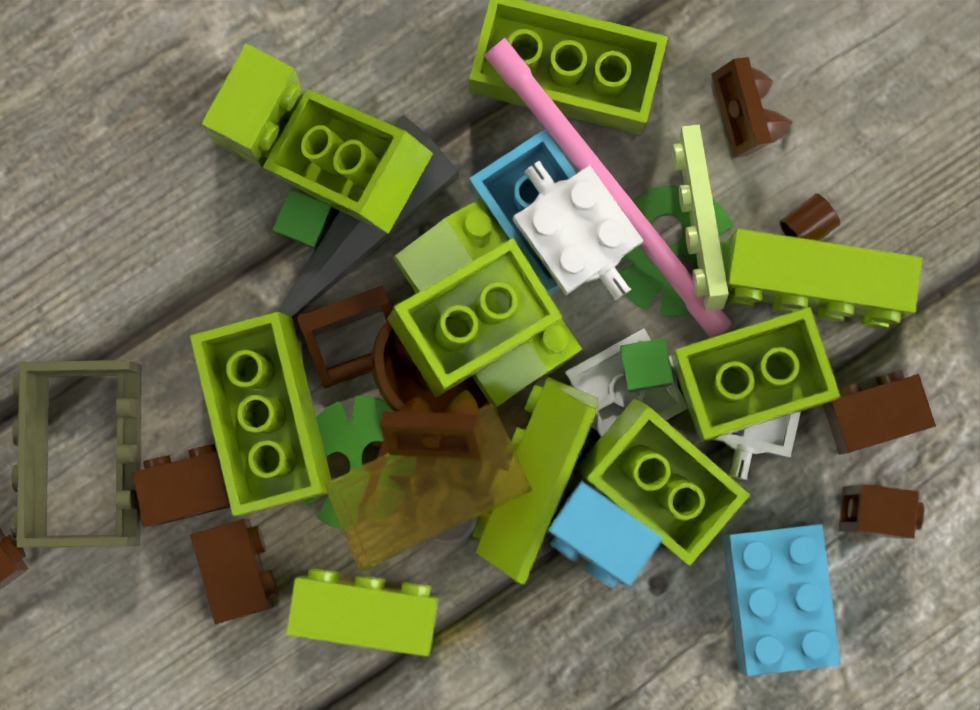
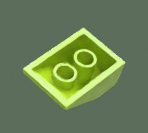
M514 238L396 305L387 319L434 396L438 397L563 317Z

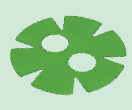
M679 186L653 188L633 198L632 201L651 225L657 217L664 214L673 215L681 221L683 226L682 237L675 244L668 246L677 257L687 258L692 262L695 270L698 269L696 254H689L687 250L686 227H691L689 212L681 211ZM713 200L718 235L732 228L733 223L724 209ZM720 241L722 255L725 243L724 241ZM640 246L621 258V260L635 261L618 272L627 286L631 288L625 294L631 302L645 310L658 291L662 289V316L680 317L691 315L684 301L666 281Z
M356 396L354 398L351 423H349L340 401L332 404L316 417L326 458L334 452H341L350 461V472L347 478L341 483L333 484L334 493L328 495L317 516L319 520L331 527L350 531L358 529L360 505L364 501L372 473L368 472L363 466L362 454L368 444L374 441L383 442L384 437L380 428L383 412L392 411L382 399L371 396ZM391 455L388 466L382 472L373 505L363 503L373 526L392 515L405 500L407 492L390 479V476L415 477L417 456ZM322 496L304 500L306 505H310Z

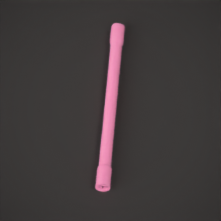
M506 38L501 40L483 56L508 87L515 90L579 172L589 165L592 167L644 240L639 245L640 248L684 301L687 310L706 334L713 338L724 333L732 325V321L723 310L705 311L703 296H695L693 276L535 80L530 68Z

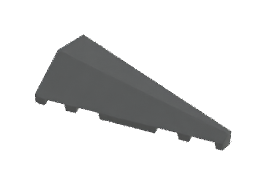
M402 115L394 126L408 132L429 149L433 155L391 231L387 234L340 211L281 304L278 312L292 316L293 320L390 240L392 233L459 179V171L433 140L405 115Z

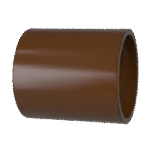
M815 193L782 218L779 224L785 236L820 241L840 226L841 222L830 203L820 194Z

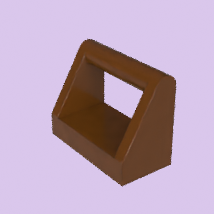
M383 285L297 317L325 389L371 372L372 352L327 368L316 336L382 311L387 321L392 308Z

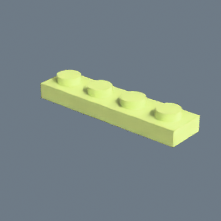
M700 124L682 126L679 142L672 144V159L675 171L682 170L684 185H679V202L681 211L689 212L691 227H686L687 250L689 254H696L698 269L693 270L694 292L696 297L703 296L705 311L722 310L729 293Z

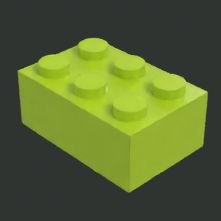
M307 88L263 168L292 188L389 234L433 153L408 132Z
M810 307L675 349L671 355L699 443L823 405L841 397Z
M636 398L632 400L575 467L626 513L663 538L661 542L689 566L750 496L748 492L654 410Z
M318 568L308 569L307 576L295 578L286 635L429 657L439 603V595L430 594V585L404 582L402 583L401 590L385 587L386 579L365 575L355 576L354 583L339 581L340 572Z

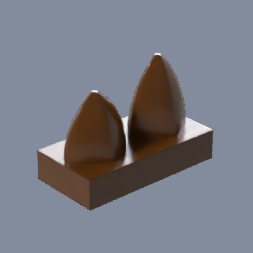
M749 57L733 59L711 74L734 158L749 156L765 146L776 142L788 131L792 124L791 120L776 111L762 107L761 99L770 90L773 80L762 71L751 67Z
M467 390L457 395L442 413H432L428 403L418 395L405 403L398 411H384L380 423L389 455L466 459L482 458L485 443L480 428V413L475 399Z

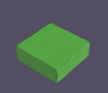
M290 189L273 227V231L281 236L316 249L333 208L321 201Z
M666 338L620 345L628 393L673 385L674 381Z

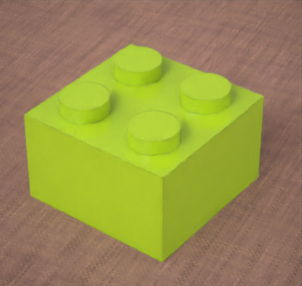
M245 43L201 123L214 144L262 169L304 93L295 68Z

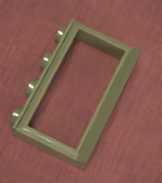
M130 360L19 362V373L15 374L13 379V394L15 400L19 401L18 419L14 420L12 427L13 443L15 446H18V465H14L11 476L12 488L14 492H17V511H14L11 517V533L13 538H17V548L140 546L141 511L132 472L141 470L142 365ZM117 376L116 535L47 536L49 377Z

